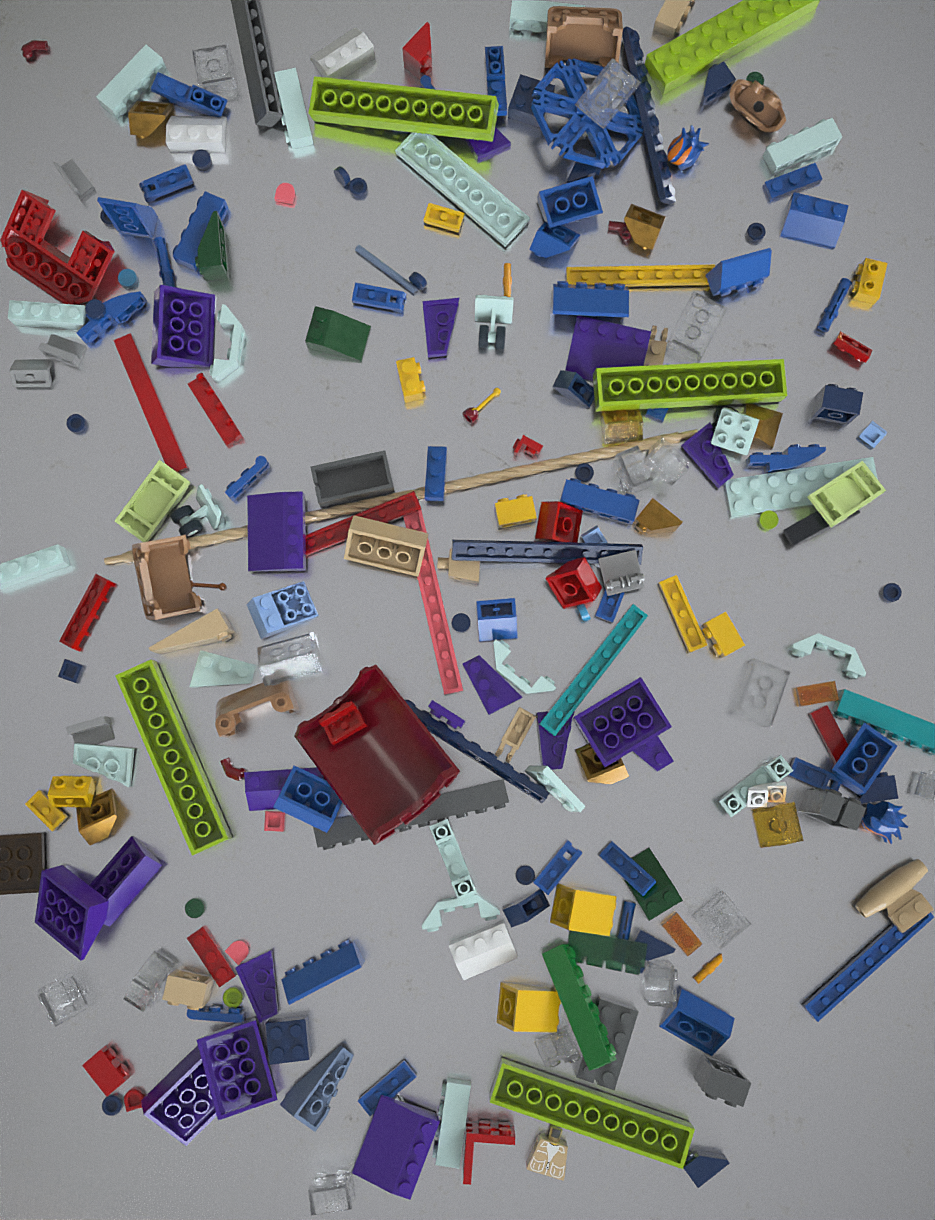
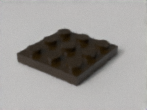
M44 832L0 835V895L39 893L42 870H45Z

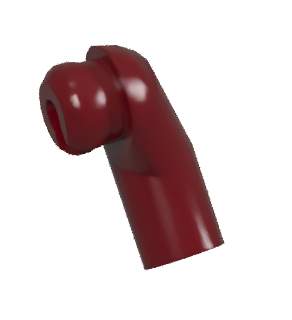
M32 40L24 44L21 48L23 57L31 58L33 56L32 51L34 50L47 51L48 42Z
M609 221L608 230L617 231L624 240L631 239L632 236L625 222Z
M229 757L220 761L227 777L236 781L244 778L246 770L244 768H234Z

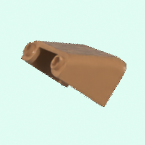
M550 7L547 14L545 68H552L557 62L559 64L561 60H572L574 58L581 61H599V65L609 70H618L623 32L621 11L614 8Z
M186 535L132 545V555L143 611L147 620H158L200 611L201 598L195 592H192L185 555L190 550L189 539H186Z
M281 676L221 698L216 704L215 726L219 737L228 738L236 735V727L242 722L240 712L269 701L277 712L289 711L293 713L299 711L298 703L288 679Z

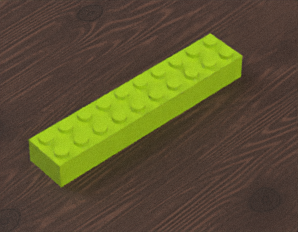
M743 0L650 52L646 56L644 65L662 95H665L709 70L714 64H720L815 10L820 0Z
M314 76L308 114L316 122L493 142L499 104L497 97L491 95Z
M784 359L596 368L593 373L596 412L781 402L787 397Z
M151 659L115 675L191 855H196L233 838L157 661Z
M501 1058L489 1095V1103L680 1169L684 1167L695 1131L693 1125L685 1120Z

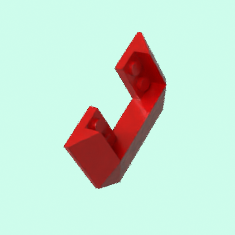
M21 190L0 239L2 247H5L8 267L63 304L77 305L89 302L93 299L115 252L109 241H101L89 232L82 231L71 257L67 256L44 240L56 210L47 205L49 200Z

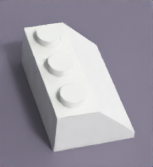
M357 28L352 29L310 56V59L323 77L344 79L376 58L374 45L366 34Z
M171 116L166 124V144L170 152L195 153L197 150L202 149L208 153H225L226 116L221 118L213 116Z
M503 920L449 942L450 951L463 980L518 958Z

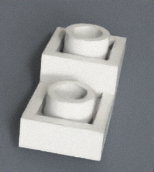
M786 782L765 783L748 788L747 807H767V802H785Z

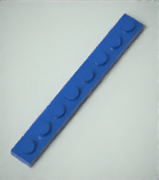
M930 912L904 933H901L893 923L804 1003L805 1009L819 1022L934 918L933 914Z

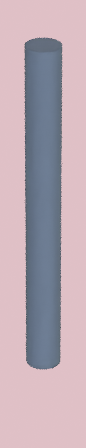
M357 245L355 248L356 252L411 293H416L418 288L361 245Z

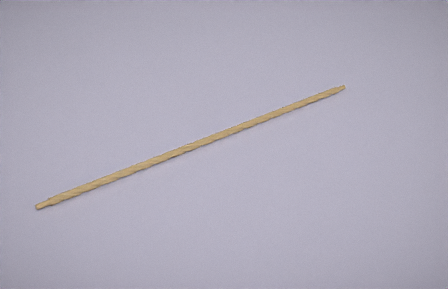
M697 429L681 433L677 431L672 434H663L644 440L631 441L616 446H608L556 459L539 461L529 465H521L501 471L445 482L444 494L482 486L487 483H496L515 477L565 468L573 464L588 463L602 458H611L630 452L680 443V440L689 439L698 431ZM425 487L341 504L328 509L305 512V524L363 512L412 491H415L418 499H423ZM248 525L187 538L190 542V549L248 537ZM132 550L121 555L104 558L105 565L134 561Z

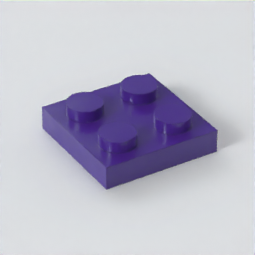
M432 700L428 705L432 715L438 719L441 716L447 719L446 724L452 728H462L465 724V720Z

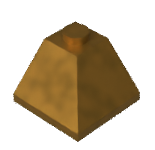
M137 101L128 112L130 135H136L138 138L149 136L166 119L174 108V103Z
M631 204L624 221L634 242L643 249L653 250L666 216Z
M746 404L743 414L759 419L752 443L773 449L783 413L754 404Z
M652 498L633 523L636 524L635 527L640 532L655 534L675 532L683 521Z
M589 744L575 749L588 782L613 784L629 777L621 758L604 767Z
M112 788L94 796L91 807H76L78 831L90 846L108 838L117 818Z

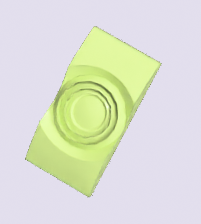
M159 460L115 519V522L142 542H148L161 528L170 511L180 502L191 482Z
M861 461L810 494L808 499L832 528L872 502L886 490L866 464Z

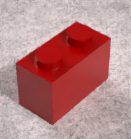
M104 1046L82 1066L107 1097L122 1085L130 1075L127 1066L120 1063L116 1058L115 1051L110 1047Z

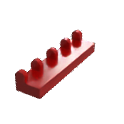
M203 373L197 374L196 379L189 382L188 386L225 445L229 447L241 440L243 436Z
M95 573L59 642L74 650L81 651L82 648L79 645L84 635L89 636L90 633L87 630L93 618L98 619L99 616L96 613L102 602L108 601L105 596L110 587L116 586L115 583Z

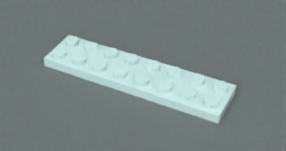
M412 132L395 150L400 158L504 247L530 221L529 216L434 135Z
M862 458L729 479L724 483L730 518L761 514L767 510L780 511L811 506L813 504L808 499L810 494L861 461L866 464L877 478L874 458Z

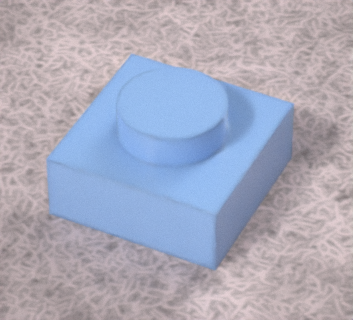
M871 421L859 437L875 448L887 434V431L874 421Z
M597 525L581 535L585 543H608Z

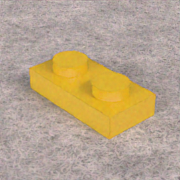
M429 203L423 221L424 223L459 233L464 213Z
M38 790L25 803L51 831H55L68 818L59 807H51L48 796L42 790Z

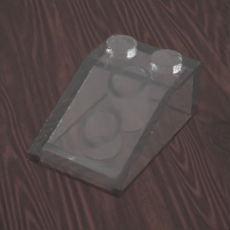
M612 58L575 106L604 129L631 98L641 82Z

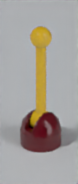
M495 388L493 393L476 408L469 407L463 411L464 418L473 424L479 417L478 411L495 395H499L501 390Z

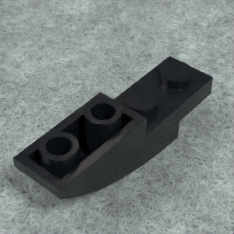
M816 511L787 527L783 532L792 547L825 532L831 527L822 515ZM856 511L842 522L857 516L860 511Z

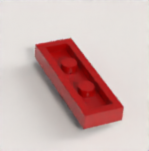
M205 926L187 937V940L219 988L237 975Z

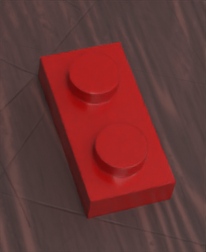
M841 331L833 343L840 351H846L855 360L865 363L873 351Z

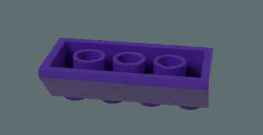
M317 767L301 768L326 780ZM292 769L244 772L245 794L249 811L276 809L273 806Z
M133 836L128 839L89 885L109 900L107 919L104 922L109 927L118 919L119 915L162 866L156 856Z

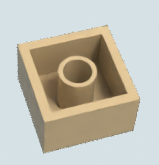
M176 969L167 977L162 1000L168 1001L167 1004L179 1006V1004L187 1005L188 1009L199 1010L210 1000L214 979L210 976Z

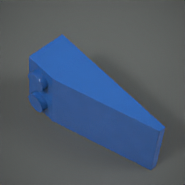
M98 197V203L117 232L154 238L158 216L152 207Z

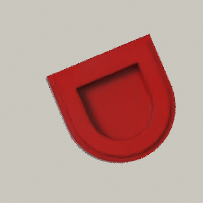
M137 1087L131 1088L125 1094L124 1104L126 1112L142 1108L141 1100L145 1097L142 1089Z

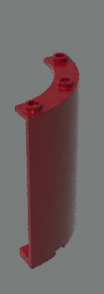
M377 665L361 669L354 683L342 696L337 697L331 706L308 721L301 722L297 726V731L294 735L374 845L396 833L394 830L402 823L406 826L441 796L439 791L444 786L446 788L449 787L460 772ZM352 701L358 706L367 726L333 745L324 727L319 724L318 720L322 719L326 713L337 710L343 703Z

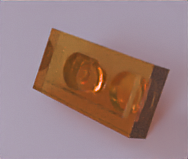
M835 681L795 688L799 707L839 700Z
M677 912L661 924L686 956L691 955L703 944Z

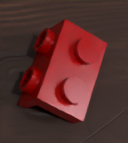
M352 701L343 703L337 710L326 713L322 719L318 720L319 724L324 727L333 745L367 726L358 706Z

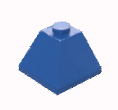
M544 222L537 230L529 250L533 251L536 256L547 258L570 250L580 238V234L562 225L549 229L546 222Z

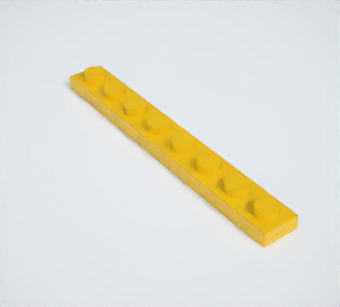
M715 264L566 267V281L572 285H576V282H586L587 285L605 283L606 286L620 283L625 284V287L709 285L706 274L715 267Z

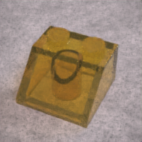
M639 409L600 411L602 435L605 444L614 445L622 442L643 441V419Z
M788 801L751 809L760 848L804 841L795 802Z

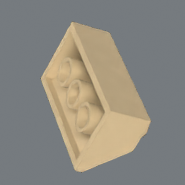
M353 516L348 532L344 559L419 577L429 533Z

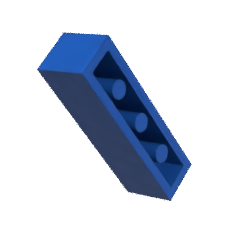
M206 191L203 196L199 197L195 212L191 213L189 224L182 231L179 244L173 249V258L177 264L197 272L195 256H198V246L213 211L218 212L222 221L228 209L225 199Z
M574 478L566 479L560 502L584 512L630 525L635 520L640 501L636 499L635 495L618 494V491L610 488L603 490L598 485L592 483L585 485L580 480Z

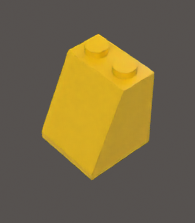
M557 884L550 923L571 931L610 936V931L613 927L614 910L617 905V896Z
M501 982L496 1023L514 1032H557L561 1001L556 989Z

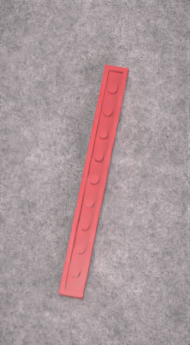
M422 510L404 516L406 528L427 533ZM427 539L419 577L417 578L444 695L463 691L432 553Z

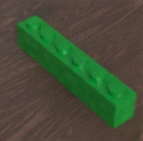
M561 944L542 953L589 1071L615 1061L616 1050L613 1044L609 1043L606 1036L608 1035L607 1029L603 1023L601 1024L599 1009L591 1000V990L584 983L582 978L584 974L574 959L576 955L573 948L569 947V944Z

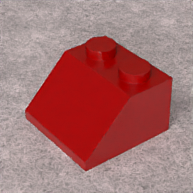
M428 22L402 48L404 68L418 80L424 75L428 76L432 71L430 24Z
M559 501L541 502L535 539L543 542L578 543L583 511Z
M585 557L567 562L545 578L563 609L595 601L602 589L600 582Z

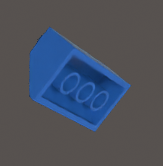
M557 281V284H553L552 313L561 315L629 317V289L625 287V284L620 283L606 286L605 283L587 285L586 282H576V285L568 284L567 281Z
M345 940L338 944V949L334 951L328 949L320 954L321 957L315 961L313 958H310L302 963L303 967L297 970L293 967L284 972L285 976L281 981L288 1004L290 1005L360 969L365 961L355 940L351 942Z

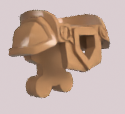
M738 79L730 89L731 103L746 119L757 125L758 129L763 132H776L783 127L786 122L785 112L782 109L783 104L779 96L772 89L760 84L756 80L750 82ZM757 101H761L764 104V109L759 113L753 109Z

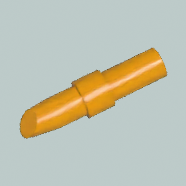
M510 263L504 264L503 285L504 296L506 297L511 295L512 277Z
M722 953L710 963H707L693 978L698 984L723 961Z

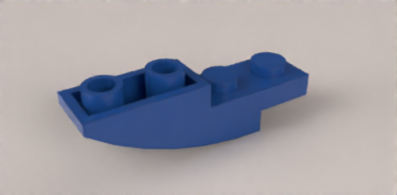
M503 46L485 47L487 95L497 97L499 104L497 116H507Z
M159 72L151 87L152 92L169 99L170 103L213 117L221 118L228 102L227 99L196 85L191 87Z
M140 291L111 298L103 302L106 307L104 317L94 320L86 314L90 321L76 333L87 344L95 340L98 333L103 329H107L113 320L119 325L122 322H126L133 312L144 306L147 300Z
M793 444L784 451V455H782V452H773L771 455H763V452H754L746 459V467H765L766 474L797 469L822 455L826 451V447H820L819 444H811L808 447Z

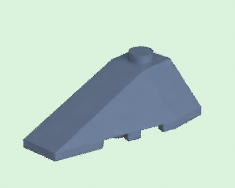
M338 1047L291 1088L280 1103V1106L294 1118L316 1132L329 1113L330 1108L328 1105L332 1097H336L338 1092L336 1087L339 1081L344 1078L354 1055L344 1047Z

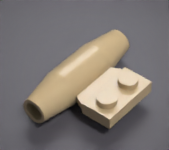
M916 859L896 869L873 886L855 907L864 918L887 908L890 920L901 933H904L934 910L922 893L912 889L928 872L927 867L921 860Z

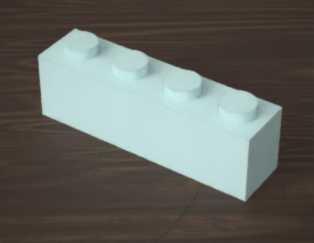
M512 0L510 28L518 31L546 32L547 14L550 7H585V5L541 0Z
M145 45L96 96L100 105L116 119L124 115L128 107L139 99L144 90L150 88L157 73L163 74L166 68L163 58L148 45Z
M296 68L274 72L277 92L279 91L280 107L284 113L281 120L283 126L286 125L288 130L284 131L286 142L291 143L292 149L313 145Z
M833 118L828 120L822 119L811 128H803L798 134H790L778 143L772 142L766 147L763 158L772 175L837 146L843 136Z
M9 301L8 319L15 326L80 330L90 321L86 317L85 305Z
M57 544L1 563L0 589L71 566L66 549Z
M447 1078V1084H442L441 1096H445L444 1104L439 1105L438 1116L442 1117L441 1125H438L435 1137H439L438 1145H434L432 1158H436L435 1165L460 1168L471 1081Z

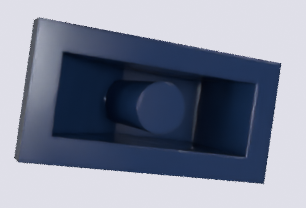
M725 62L719 65L714 64L709 68L700 101L701 106L729 91L735 83L736 78Z
M583 148L579 153L589 157H596L595 153ZM576 161L567 179V183L591 176L594 179L596 175H600L602 168Z
M560 370L552 387L564 397L590 408L594 400V388L576 372Z
M880 772L867 792L860 796L856 795L854 799L859 800L861 804L899 799L895 775Z
M538 889L504 908L503 912L512 928L528 922L548 908L550 904L544 892Z
M640 928L637 929L627 948L632 952L630 956L639 961L642 958L649 961L674 953L676 950L673 946Z
M695 1150L694 1152H688L683 1169L697 1188H699L729 1165L730 1162L724 1154Z

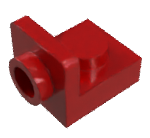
M525 435L522 436L521 440L517 438L513 445L515 456H518L522 447L525 448L524 451L532 456L535 454L539 456L543 449V445Z

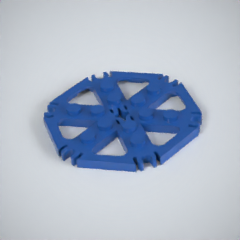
M574 58L572 60L568 59L565 66L561 60L559 64L557 62L534 88L531 97L536 99H533L531 102L532 112L548 146L554 141L551 149L553 150L556 146L560 147L561 151L558 155L561 156L566 152L563 157L565 159L599 168H608L611 164L610 161L614 166L617 163L619 164L643 135L644 129L639 128L642 126L638 105L627 82L621 86L624 79L621 78L620 81H617L614 78L616 72H613L610 76L609 74L612 70ZM580 72L596 76L601 80L600 85L591 95ZM558 78L562 81L569 97L552 93L545 89L553 79ZM618 95L623 98L630 114L609 109L606 106ZM547 112L569 118L570 120L558 134H553L543 114ZM607 129L623 133L628 137L627 143L620 151L616 150ZM585 131L595 150L596 157L578 154L573 150V145Z

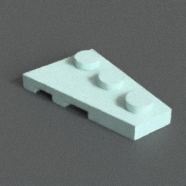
M200 650L190 687L252 684L257 665Z
M84 743L74 744V764L104 775L108 779L118 781L124 786L131 787L134 748Z
M528 766L525 770L536 782L545 786L547 791L559 800L569 812H581L584 809L585 805L548 766Z

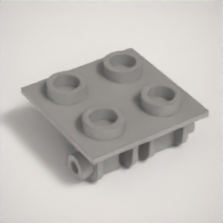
M636 550L598 559L607 596L645 587L643 582L645 578L640 570Z

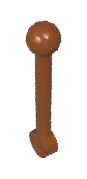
M190 580L191 588L209 587L219 588L220 590L226 588L224 583L205 584L194 583Z

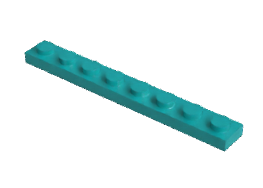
M634 604L630 606L539 725L553 736H556L648 617L646 613Z

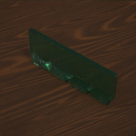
M571 930L569 932L568 944L575 952L576 957L574 959L576 963L583 964L585 957H587L586 965L602 968L605 960L606 969L622 972L623 964H625V973L640 975L641 968H645L647 943Z

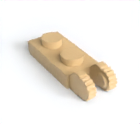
M652 326L643 366L663 365L668 328L662 330L661 341L654 340L657 326Z
M519 707L501 739L502 742L495 755L499 757L502 754L505 744L513 747L506 756L505 761L509 763L516 750L521 746L536 716Z

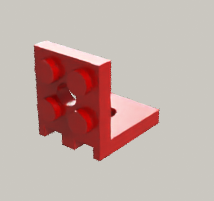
M481 1120L479 1123L466 1122L463 1184L471 1185L474 1142L515 1145L514 1126H511L508 1122H499V1125L491 1124L490 1121Z

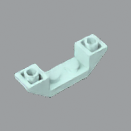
M222 304L221 311H218L217 320L223 329H232L230 331V341L232 344L231 348H228L227 351L228 360L214 359V364L210 366V376H212L216 383L221 382L240 367L245 334L241 323L224 304Z
M822 634L812 635L788 647L789 650L793 651V655L803 658V656L811 654L813 646L816 644L815 647L827 651L829 649L834 651L833 654L838 657L845 658L847 656L841 670L847 673L846 676L858 679L866 675V671L854 647Z
M495 640L493 642L496 671L526 695L553 692L556 689L554 686L555 682L548 676H545V678L540 676L533 687H530V681L523 676L519 678L515 675V669L507 663L505 666L502 664L511 652L509 650L510 646L503 640Z
M779 755L760 766L731 788L718 802L731 818L746 807L748 788L765 783L779 782L790 774L793 769L783 756Z
M448 819L429 826L458 901L477 894Z
M479 894L458 901L457 897L441 899L436 902L422 923V930L427 929V932L439 930V927L442 926L440 914L442 909L444 912L455 911V907L463 906V909L474 907V903H478L480 916L485 918V921L497 919V915H500V910Z

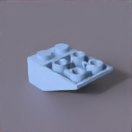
M304 581L254 597L246 604L261 639L281 633L319 616Z

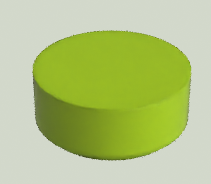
M771 510L764 511L758 518V523L764 530L775 528L779 521L777 514Z
M235 986L228 988L223 994V1002L227 1007L235 1008L239 1006L244 998L242 990Z

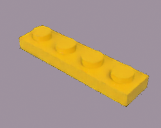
M677 575L660 581L658 584L688 653L707 646Z

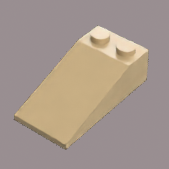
M215 609L150 646L149 650L157 654H163L220 641L223 643L231 639L235 631L225 613Z

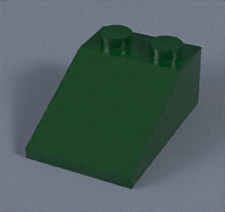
M213 211L197 249L198 256H195L196 267L199 268L200 275H203L206 281L228 279L224 225L217 211Z
M315 306L305 343L308 349L362 362L371 326L336 311Z
M649 847L631 857L656 880V883L644 896L624 880L648 921L683 901Z

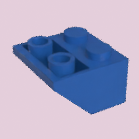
M515 598L476 601L479 642L518 639Z

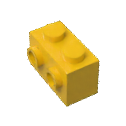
M865 258L861 264H858L855 275H858L857 281H854L851 292H854L853 300L875 304L879 300L888 263Z
M415 357L396 361L405 403L422 400V392L426 390L424 381L419 380L418 374H422L420 363L415 362Z
M523 494L513 500L502 498L497 500L498 502L494 505L499 529L536 522L537 517L532 496L528 497L527 494Z
M726 612L702 624L704 627L702 629L703 633L713 642L712 648L717 656L720 655L723 658L745 646Z
M53 776L47 796L51 807H91L96 788L92 777Z

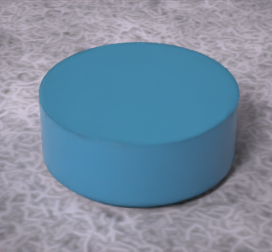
M124 269L119 273L118 281L123 288L131 289L137 285L138 277L133 270Z
M577 605L583 621L590 620L591 618L585 605Z

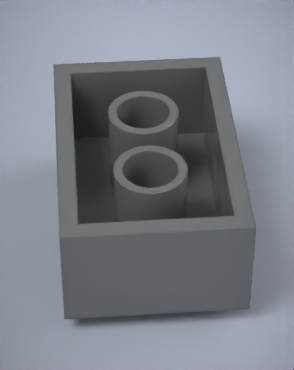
M701 1055L694 1079L698 1086L701 1087V1090L705 1092V1096L713 1100H717V1097L725 1100V1104L736 1108L737 1105L744 1107L751 1082L738 1068Z

